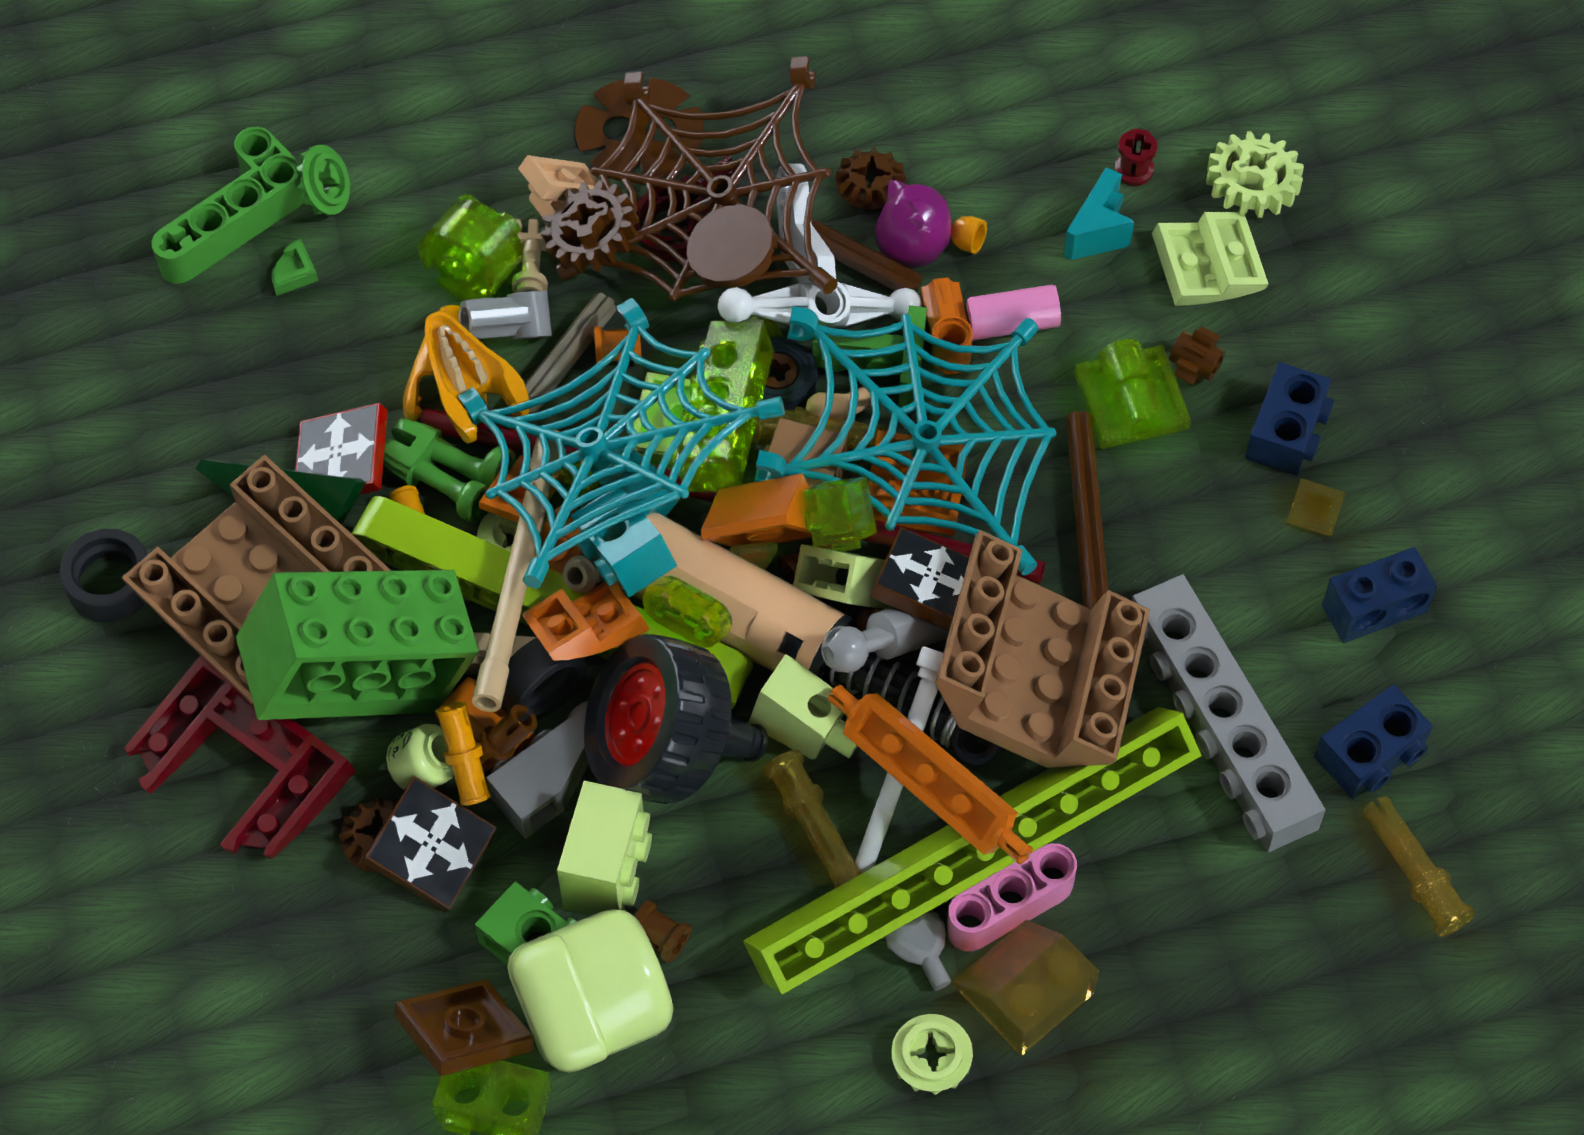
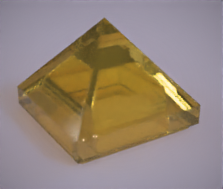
M775 542L734 545L730 548V552L767 571L777 557L778 546Z

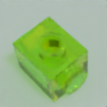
M867 477L826 481L803 490L807 508L805 511V524L812 535L814 547L832 545L833 551H850L861 547L860 540L877 533Z

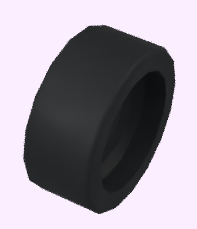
M106 528L85 533L71 543L62 557L59 574L69 603L80 615L95 622H116L131 617L145 606L146 602L128 585L108 595H92L85 592L80 584V576L86 567L97 559L107 556H122L131 560L134 566L137 565L148 555L144 545L130 533L120 529Z
M538 638L531 640L510 657L508 664L509 675L502 705L508 711L517 704L527 707L529 710L518 720L521 723L532 713L535 715L536 720L548 716L561 707L580 686L587 672V661L584 657L553 661Z

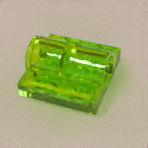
M1122 339L1103 348L1098 355V359L1076 364L1074 374L1086 408L1092 416V424L1101 449L1189 429L1191 419L1163 345L1143 349L1140 341L1136 339Z

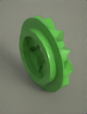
M327 145L311 146L308 151L299 154L301 165L295 171L299 175L301 183L297 188L303 190L304 204L312 205L315 214H326L327 216L338 214L347 205L350 195V180L347 168L339 154Z

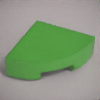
M301 238L284 248L283 255L272 270V283L276 296L318 281L316 270Z

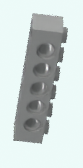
M1184 574L1133 595V602L1150 609L1143 643L1150 653L1149 660L1153 672L1160 681L1166 680L1173 692L1172 699L1176 711L1182 712L1185 719H1189L1194 727L1199 750L1206 759L1212 758L1220 771L1219 780L1228 798L1231 800L1235 798L1243 810V821L1250 836L1254 840L1260 839L1267 853L1319 830L1326 811L1325 807ZM1176 632L1184 638L1180 640L1171 639L1165 633ZM1198 670L1206 674L1207 677L1195 678L1188 671ZM1222 709L1231 716L1227 718L1217 717L1210 710ZM1245 748L1250 750L1255 756L1245 758L1239 756L1234 749ZM1270 788L1278 794V797H1265L1257 789Z

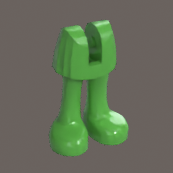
M400 418L391 430L395 440L385 439L383 466L407 486H416L421 481L443 493L456 503V511L461 519L473 524L480 522L489 512L479 508V501L501 470L500 446L492 449L485 459H480L459 450L445 441L441 430L423 423ZM508 448L509 472L516 462V455L514 451ZM437 462L472 481L463 483L443 472L434 464Z

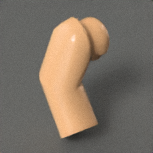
M864 387L858 388L859 396L856 414L872 407L870 393ZM818 392L807 400V405L804 409L805 417L813 424L818 425L825 407L826 392ZM851 392L846 394L834 393L833 406L827 422H840L847 419Z

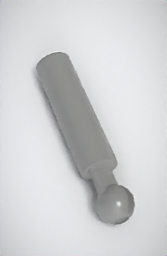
M892 607L872 614L867 621L866 630L864 631L851 626L833 628L826 633L822 642L821 654L825 664L834 671L851 673L864 666L869 653L873 651L880 658L888 660L922 648V646L925 647L947 639L949 631Z

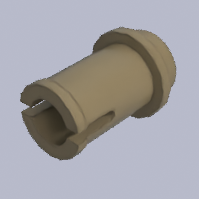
M585 555L571 557L566 562L563 570L565 584L575 592L586 593L595 588L598 583L604 582V579L594 565V562L598 559L595 557L589 561Z

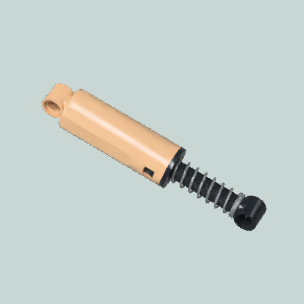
M652 512L646 515L661 533L677 566L635 593L634 597L711 639L738 650L753 662L774 672L786 654L827 684L831 683L834 686L841 683L846 684L847 691L852 695L861 692L864 697L866 694L878 693L907 718L920 683L916 679V671L908 675L899 670L900 662H896L892 666L882 661L883 658H880L878 655L875 657L871 654L868 655L864 666L851 673L834 671L825 664L821 654V647L826 633L838 626L856 628L855 618L713 542L702 540L699 534L659 513ZM937 691L924 727L930 730L932 740L940 738L941 745L945 744L946 747L953 746L957 756L964 762L972 765L984 764L1005 751V748L990 742L989 747L983 746L977 742L974 734L959 728L940 691Z

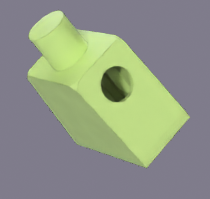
M801 544L793 584L795 587L810 595L842 603L872 608H892V606L870 597L885 560ZM839 568L849 570L846 585L838 584L836 581V573Z
M785 654L761 689L748 723L750 725H762L769 737L809 759H816L825 744L847 758H850L857 748V745L844 735L846 722L841 720L844 713L828 701V696L833 695L831 691L834 688Z

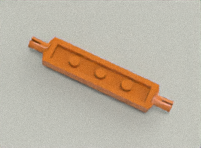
M838 685L831 691L833 695L828 696V701L847 716L844 735L983 855L994 853L995 850L1001 848L1017 864H1022L1029 858L1027 854H1031L1033 848L1012 831L1018 812L878 693L866 694L858 700L843 685Z

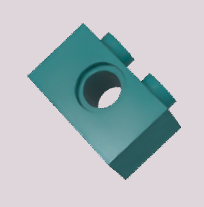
M622 488L608 492L570 516L575 521L583 515L627 494ZM633 501L587 522L577 529L582 533L611 517L637 507V505ZM644 513L613 525L577 544L582 554L589 561L595 557L598 559L594 562V565L607 585L610 587L617 583L628 597H631L677 566L661 533Z

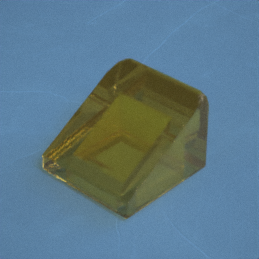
M1301 478L1287 523L1332 537L1346 492Z

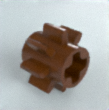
M1202 326L1200 329L1196 328L1193 334L1184 330L1177 338L1169 355V361L1178 366L1174 376L1191 385L1195 382L1198 383L1201 377L1211 381L1225 357V351L1216 346L1221 336Z

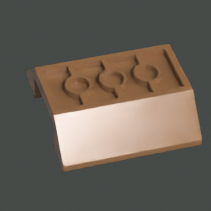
M265 454L229 484L236 502L170 558L159 547H156L122 577L123 581L251 704L253 701L236 635L273 573L391 571Z
M979 530L974 539L935 682L959 728L1046 768L1113 764L1117 760L1150 609L1110 590L1106 591L1092 609L1084 607L1016 575L1022 549Z

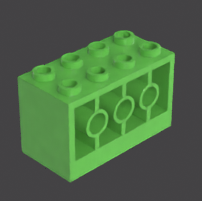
M455 570L273 573L236 635L257 720L434 713L449 696L479 653Z

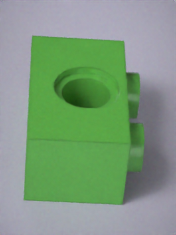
M515 881L475 923L479 943L508 966L509 958L514 950L527 943L525 940L532 933L544 932L548 934L577 921L571 917L565 921L552 911L553 905L544 894L535 888L527 891Z

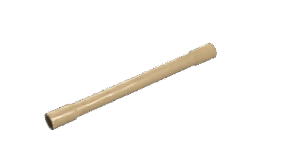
M538 436L530 462V471L541 466L543 449ZM548 440L550 463L559 459V451L556 442ZM555 471V472H553V473H551V474H549V475L552 476V477H554V476L556 475L557 471ZM542 478L530 482L548 500L551 485ZM526 490L522 506L533 518L540 534L545 509L537 497ZM519 516L485 659L480 665L472 697V704L476 708L487 712H494L501 708L509 675L508 664L527 585L524 584L522 579L536 552L532 535L521 516Z

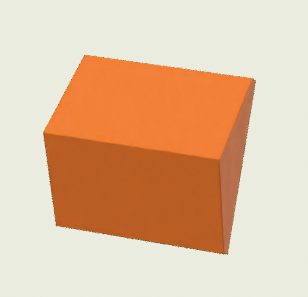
M803 473L719 489L701 529L702 540L744 550L829 535L827 522Z

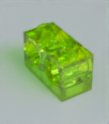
M500 1060L441 1076L432 1102L436 1121L440 1122L445 1130L459 1135H470L471 1131L487 1135H538L552 1092L550 1075L546 1071ZM473 1088L479 1091L478 1097L470 1103L462 1104L454 1100L455 1095L462 1089ZM521 1100L529 1104L527 1110L518 1116H509L502 1112L504 1107L511 1101Z

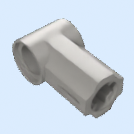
M546 290L507 294V297L481 298L460 302L459 323L477 339L511 336V340L552 336L548 292Z

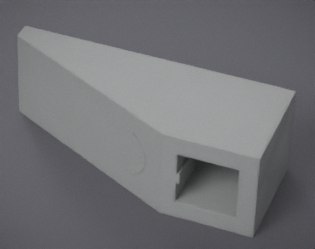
M588 701L575 707L569 714L568 719L555 729H546L536 735L529 747L520 754L506 761L498 762L491 770L490 775L486 777L491 800L524 839H527L565 811L589 765L584 745V723Z

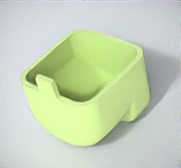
M611 909L599 912L522 944L514 950L509 958L507 967L509 978L538 1051L545 1062L559 1071L571 1073L599 1063L609 1055L657 1036L666 1030L672 1020L673 1003L660 963L642 925L635 916L627 911Z

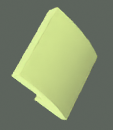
M1204 212L1198 223H1158L1152 232L1175 306L1207 304L1234 299L1264 290L1269 284L1245 215H1239V212Z

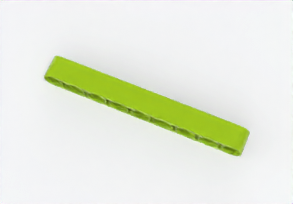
M382 496L372 497L352 535L381 562L402 571L455 570L462 597L493 611L497 610L510 551ZM548 569L539 588L527 586L521 614L560 589L564 590L572 602L585 593H578L570 589L563 580V574ZM635 606L650 629L643 634H656L683 640L701 646L715 655L728 677L732 701L731 709H733L754 668L753 662L736 649ZM520 614L519 622L528 625ZM618 647L594 655L607 660Z

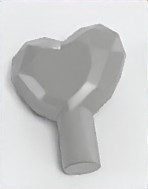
M930 910L884 936L887 947L898 957L907 962L921 965L934 991L940 990L951 983V979L939 958L945 946L946 932L945 923L937 912Z

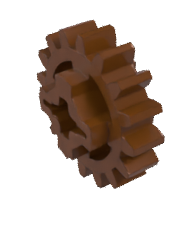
M598 180L593 189H589L585 182L580 183L579 192L576 194L566 189L564 191L566 200L563 203L558 201H552L551 203L555 211L554 215L543 216L542 220L547 228L541 231V236L546 242V249L554 260H558L563 269L566 270L573 265L577 273L581 274L587 265H591L595 272L600 271L601 262L606 259L612 265L616 264L617 261L614 254L618 251L628 253L630 248L625 242L626 239H634L638 236L633 225L639 222V217L634 210L635 206L627 193L622 194L616 184L607 189L602 180Z

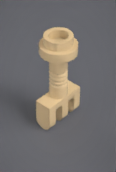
M511 219V251H523L522 271L516 273L512 279L513 293L547 291L548 281L539 272L541 251L548 250L545 247V240L541 233H539L538 219H529L528 232H522L520 219Z

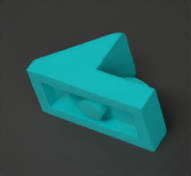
M1107 167L1105 168L1066 232L1063 257L1074 260L1125 248L1131 244L1134 221L1118 213L1124 200V194L1119 192L1122 178L1121 173Z

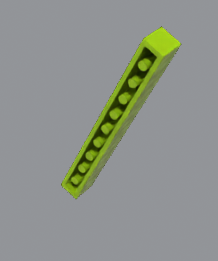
M1157 707L1124 726L1118 757L1113 764L1049 768L999 797L1018 812L1012 831L1033 848L1032 852L1202 755L1183 713ZM947 825L744 939L743 942L763 983L782 995L1016 861L1001 848L995 850L994 853L983 855L956 830Z

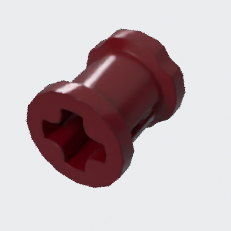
M1131 129L1129 132L1123 133L1118 141V152L1121 155L1115 162V171L1122 174L1121 182L1126 185H1144L1153 176L1154 163L1152 159L1157 153L1158 142L1149 131ZM1137 141H1141L1140 151H1136ZM1132 164H1136L1135 174H1131Z

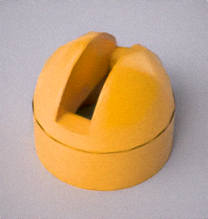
M974 216L958 218L951 226L953 244L957 248L972 254L979 252L986 238L987 222Z

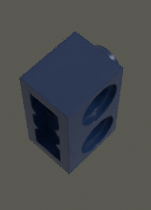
M1279 362L1251 432L1245 459L1298 476L1303 460L1312 462L1321 438L1320 435L1314 434L1317 423L1326 425L1335 401V399L1327 397L1332 379ZM1293 400H1300L1305 402L1306 404H1299L1294 402ZM1279 436L1289 437L1293 441L1282 440Z
M1412 547L1330 578L1322 607L1344 644L1426 613L1437 584L1416 547Z
M1393 684L1322 735L1314 758L1342 789L1354 799L1366 789L1370 793L1380 789L1391 778V771L1400 764L1404 763L1408 767L1418 761L1428 750L1426 742L1433 725ZM1385 728H1396L1400 730L1404 734V736H1393L1389 734L1385 730ZM1353 753L1360 754L1364 756L1368 760V762L1357 763L1353 761L1348 755Z

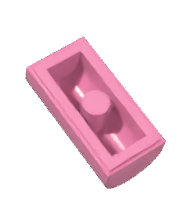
M1053 284L974 296L967 299L965 313L967 322L973 330L972 341L1011 335L1025 318L1035 321L1038 325V330L1058 328L1061 325L1060 302L1056 285Z

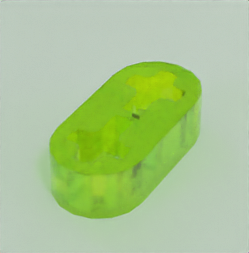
M664 576L648 587L643 594L644 609L651 619L695 645L712 647L727 636L732 628L731 614L724 604L674 576ZM666 593L669 596L668 603L673 607L670 608L666 605V598L661 594ZM704 615L709 618V626L712 630L706 628V620L702 618Z

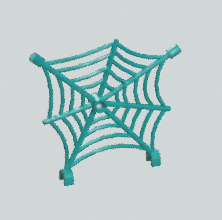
M633 298L616 306L627 322L624 326L629 333L608 355L568 384L543 396L491 411L488 410L474 387L458 395L460 402L468 412L467 415L471 422L475 425L483 422L496 436L500 446L502 462L498 482L495 487L486 491V497L493 499L499 496L515 508L528 526L534 540L536 557L531 559L522 580L525 585L531 588H539L549 569L548 561L566 550L629 518L676 499L687 498L689 496L688 487L697 469L712 450L726 436L750 418L759 416L760 420L785 415L782 398L779 396L757 401V406L751 408L733 405L719 398L711 392L704 378V360L710 356V349L704 347L699 352L685 351L659 343L646 331L649 328L648 320ZM640 334L655 349L671 356L689 360L680 368H674L650 362L637 355L633 350ZM621 353L616 368L596 385L573 399L538 413L513 418L505 416L546 403L573 390L596 375ZM630 359L645 368L671 376L661 385L640 381L626 374ZM697 367V382L704 395L722 409L731 412L711 416L698 411L688 402L684 393L685 377ZM623 380L637 388L653 391L643 400L630 398L619 393ZM612 381L609 391L590 407L564 420L542 426L527 423L542 420L573 408L602 390ZM677 384L676 394L681 406L694 417L699 418V420L683 422L670 412L665 401V394ZM616 400L634 407L626 415L612 414ZM658 401L663 415L674 425L656 429L648 421L646 410ZM603 406L601 415L581 426L562 432L553 431L570 426L593 414ZM638 417H640L641 425L647 430L646 432L638 433L634 429L633 422ZM609 422L616 423L608 431H606ZM730 423L702 449L690 465L681 485L676 484L681 467L695 445L712 427ZM496 424L515 429L523 445V463L520 476L506 481L509 465L508 446L503 433ZM625 429L629 436L614 439ZM698 430L675 461L669 479L664 478L663 475L668 463L687 433ZM526 433L538 436L543 449L541 466L529 471L531 462L530 441ZM675 436L667 448L657 472L654 473L648 470L652 454L661 440ZM548 440L556 442L559 451V459L550 463ZM651 441L645 451L641 466L629 460L630 453L638 444ZM565 445L579 450L566 455ZM624 448L622 456L611 450ZM583 460L578 470L573 464ZM611 463L615 465L607 468ZM566 468L575 479L567 492L561 483L549 474ZM590 470L598 471L595 474L587 477ZM623 471L634 474L604 485L577 498L582 489L604 477ZM542 478L552 485L563 497L564 502L557 517H555L553 507L544 494L530 482ZM642 480L653 484L605 504L564 526L571 510L590 500ZM522 486L536 496L546 510L550 532L543 546L533 518L521 503L507 492ZM663 489L670 492L667 495L611 517L554 548L558 539L607 512Z
M793 306L787 338L798 341H809L815 338L818 341L824 359L827 379L825 407L814 433L805 447L790 463L786 464L785 459L776 453L759 450L754 482L803 473L805 478L825 481L860 496L887 518L885 528L888 531L894 530L896 524H919L953 529L976 536L979 529L957 522L930 517L900 516L904 505L935 506L958 511L986 523L997 538L1022 549L1018 570L1022 575L1025 576L1034 571L1038 563L1023 545L1018 546L1020 526L1029 488L1051 438L1056 436V430L1049 428L1033 408L1024 390L1019 372L1018 346H1025L1038 331L1036 322L1030 318H1025L1011 333V340L1007 343L991 346L957 345L931 336L911 323V317L906 313L901 316L900 322L874 330L852 331L819 325V318L815 312L807 308ZM902 329L904 343L873 350L840 349L827 335L857 339L877 337ZM913 333L932 345L953 352L977 354L1000 352L990 363L975 365L950 363L931 356L917 346ZM906 350L908 363L887 369L861 370L850 358L877 357ZM831 354L848 371L851 391L848 417L837 439L818 458L803 460L824 431L832 410L835 383ZM917 355L930 364L950 371L982 372L975 380L945 378L919 367ZM1009 356L1017 392L1027 412L1039 426L1038 429H1032L1019 415L1003 389L997 370ZM909 371L911 383L879 388L869 377L890 376ZM920 376L941 385L967 389L959 398L941 396L922 388ZM991 376L998 396L1010 416L1023 430H1015L998 411L983 385ZM858 381L870 393L873 413L867 433L853 451L832 455L844 442L855 421L859 396ZM912 391L914 402L899 408L887 395ZM977 392H979L991 414L1006 431L995 432L978 416L970 403V400ZM924 397L937 403L951 404V407L949 409L934 407L924 402ZM880 403L891 414L888 432L878 446L865 448L874 437L880 417ZM965 407L973 422L984 432L967 433L959 426L955 416ZM916 410L917 424L906 414ZM926 411L942 417L935 423L927 420ZM898 422L912 435L910 440L889 444L896 433ZM950 423L956 434L942 435V431ZM1042 439L1021 487L1010 537L1000 525L1005 494L1014 467L1027 440ZM1019 440L1007 463L998 490L993 516L977 497L982 478L1001 441ZM991 442L979 464L971 489L962 478L965 458L975 443ZM965 444L958 455L956 469L941 453L939 446ZM910 450V454L913 460H910L905 456L898 454L897 452ZM884 455L909 467L907 474L904 475L890 463L876 457ZM864 460L885 469L902 482L899 492L877 475L847 462ZM834 466L857 473L877 484L895 499L893 507L890 511L876 498L848 481L809 470ZM919 471H934L946 474L954 485L937 482H915ZM911 489L939 490L962 494L975 510L949 501L908 496Z

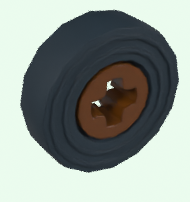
M772 337L762 339L747 348L740 357L736 380L739 393L749 407L757 406V401L780 396L783 401L785 415H788L805 407L808 398L815 394L818 371L814 357L805 346L793 339ZM772 369L780 374H784L785 380L778 382L775 377H770Z

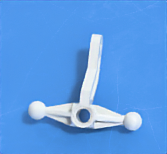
M788 163L795 174L807 172L803 164ZM780 166L777 178L786 177L787 174ZM808 182L798 185L791 205L790 215L793 247L805 259H807L804 247L803 222L809 195ZM791 186L780 188L777 195L779 236L784 241L782 227L784 206ZM810 223L811 245L816 266L822 267L836 279L834 255ZM785 261L790 270L802 269L793 261ZM809 276L796 277L799 282L797 284L751 297L744 289L730 288L722 293L718 302L720 316L727 322L734 324L745 322L749 319L750 315H756L790 325L792 307L796 306L812 310L819 318L818 324L829 328H845L887 314L895 321L900 322L901 316L905 313L908 314L909 306H923L920 295L909 288L897 289L888 297L838 282L836 289L831 294L826 295L809 281ZM815 297H819L825 302L827 315L817 309Z

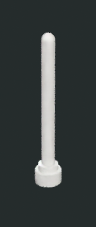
M922 646L916 663L917 666H920L917 676L921 677V681L907 719L922 731L938 691L935 682L943 656L942 652ZM888 772L854 863V869L859 875L875 866L903 785Z

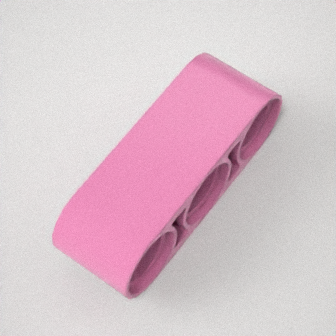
M1050 843L1028 854L1029 858L1024 863L1017 864L1014 862L958 894L952 899L948 910L946 934L950 943L962 951L973 952L1064 901L1070 896L1074 886L1077 870V860L1074 853L1068 847L1061 844ZM1047 868H1056L1065 876L1060 879H1050L1041 871ZM1005 892H1015L1023 900L1018 903H1008L1000 895ZM965 915H971L978 918L982 923L977 927L969 928L961 925L958 919Z

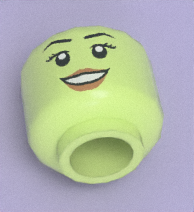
M422 724L395 737L388 746L386 755L388 771L401 789H405L413 776L433 788L453 778L452 766L445 763L443 755L447 748L441 727L435 724Z

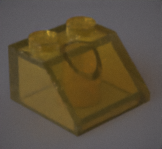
M1025 920L953 981V986L1022 1056L1094 994L1099 970L1064 935Z

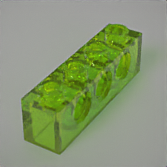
M742 320L732 323L728 321H711L707 338L701 341L699 351L704 347L709 348L711 351L710 356L704 360V378L711 392L733 405L743 408L757 406V401H762L774 353L764 320ZM697 374L692 375L689 403L693 407L711 416L731 412L722 409L707 398L697 382ZM686 409L681 414L683 422L699 420V418L694 417ZM758 417L747 420L726 436L712 450L697 469L688 487L689 492H718L719 489L741 485ZM730 423L712 427L695 445L679 472L681 481H683L690 465L702 449ZM698 430L687 433L671 457L672 469L682 450Z

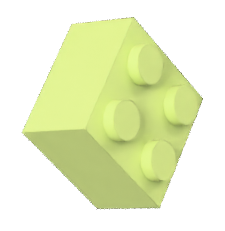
M583 781L557 868L564 910L592 916L606 910L616 909L624 911L625 906H634L639 888V878L635 877L638 861L646 862L652 841V834L647 833L650 813H646L643 810L642 793Z

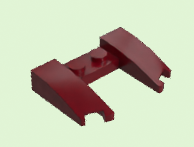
M202 656L196 660L124 747L129 756L141 754L149 774L138 780L141 787L150 795L217 728L278 772L277 775L220 844L225 851L237 854L240 845L265 849L264 856L268 859H273L297 837L330 803L356 772L345 757L294 720H257L253 703L251 704Z

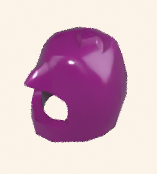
M890 180L888 183V199L875 226L876 244L882 255L908 268L931 265L950 241L952 214L945 197L936 189L924 184L907 185L898 180Z

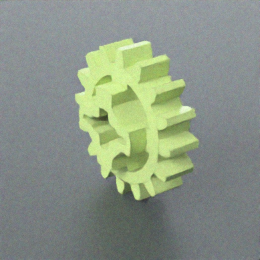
M1247 131L1245 140H1240L1239 137L1232 134L1230 135L1228 145L1222 142L1217 144L1215 153H1211L1209 157L1206 184L1213 186L1211 194L1213 198L1225 197L1223 205L1225 209L1235 204L1240 207L1239 215L1244 216L1248 209L1255 211L1258 218H1262L1264 209H1269L1277 215L1280 214L1282 204L1288 207L1293 205L1295 195L1300 193L1304 166L1303 164L1296 163L1297 151H1284L1286 141L1281 140L1273 144L1270 142V134L1265 133L1262 139L1259 140L1255 139L1252 131ZM1232 164L1231 170L1227 171V168ZM1282 177L1283 181L1278 185V178Z

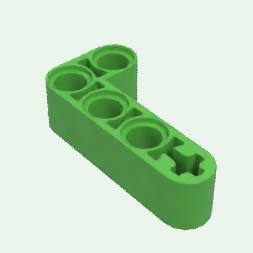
M249 127L242 130L236 136L234 146L242 174L240 177L154 234L152 250L159 272L166 281L179 284L193 279L303 204L304 192L302 189L297 188L301 182L299 175L295 171L300 165L294 156L265 128Z

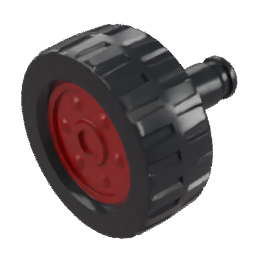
M642 634L630 638L610 655L592 687L584 723L585 752L590 769L598 782L626 791L642 793L643 801L660 804L680 802L696 793L713 773L721 755L737 759L743 758L748 762L759 760L767 749L768 735L762 725H750L747 721L731 718L732 701L728 677L714 654H711L709 650L701 646L656 634Z

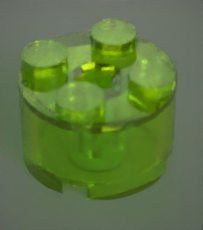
M464 194L448 208L422 238L418 248L419 256L426 270L432 265L441 275L436 282L457 298L464 301L481 299L483 297L492 298L523 260V246L518 237L521 228L511 215L507 213L498 214L490 207L480 203L473 196Z

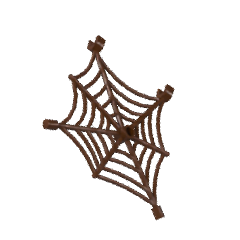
M809 56L791 58V89L769 100L741 109L719 113H689L666 109L648 103L651 87H642L643 72L625 73L624 95L628 105H632L628 130L610 158L601 167H592L591 174L599 177L607 189L611 187L608 179L622 181L630 200L635 206L636 214L637 198L631 183L646 186L649 207L642 229L637 231V238L626 239L625 242L630 248V252L645 256L658 264L676 282L672 288L656 274L616 260L617 263L612 265L606 259L601 262V266L618 267L638 273L652 280L669 294V300L672 302L677 301L681 297L716 289L706 284L683 289L688 279L697 277L690 266L688 258L686 260L672 246L653 234L667 228L680 236L688 244L690 236L675 224L687 218L699 223L703 216L698 213L712 206L711 212L724 206L742 204L741 197L749 195L746 206L753 207L757 193L769 190L772 191L767 202L765 216L771 223L773 206L780 188L791 186L784 206L782 227L785 241L775 233L777 248L784 254L771 255L773 259L772 262L793 261L802 269L764 272L755 281L809 276V281L826 295L831 294L836 289L838 281L822 267L816 266L811 245L810 223L814 199L821 179L829 177L831 170L829 168L818 169L805 150L799 132L798 115L804 90L814 88L816 71L809 72ZM783 101L775 112L751 124L725 131L691 132L673 129L659 116V114L688 120H721L744 116ZM792 104L791 123L793 138L801 158L810 169L808 172L795 174L786 161L780 145L779 123ZM640 108L652 121L641 148L623 171L609 169L630 142L634 134ZM767 124L759 137L732 148L710 151L690 148L679 138L695 140L728 138L753 131ZM658 128L667 138L660 156L645 175L631 173L647 152ZM772 134L776 156L779 164L787 174L786 177L775 179L767 166L764 153V145ZM673 145L681 153L677 164L666 179L653 177L664 163ZM750 149L745 157L726 164L704 166L696 157L714 158L735 155ZM757 156L761 170L768 181L759 183L756 181L752 163ZM687 160L696 170V173L684 183L674 181ZM737 168L731 178L726 175H718L716 177L712 175L713 172H723ZM747 172L750 185L736 188ZM702 177L708 185L704 187L694 184ZM813 181L806 202L803 222L804 247L807 259H805L793 247L790 231L791 205L798 185ZM654 187L668 190L670 201L667 217L652 224L656 208ZM675 191L682 192L684 197L683 210L675 213L677 206ZM690 194L708 198L691 205L692 198ZM646 239L662 248L683 266L680 274L667 261L646 249L632 244ZM560 264L556 265V269L563 282L581 274L577 273L573 265L566 270Z

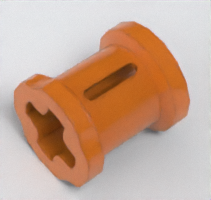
M594 326L596 364L629 333L626 329L603 330L601 326ZM639 334L633 352L641 357ZM621 353L612 361H619Z

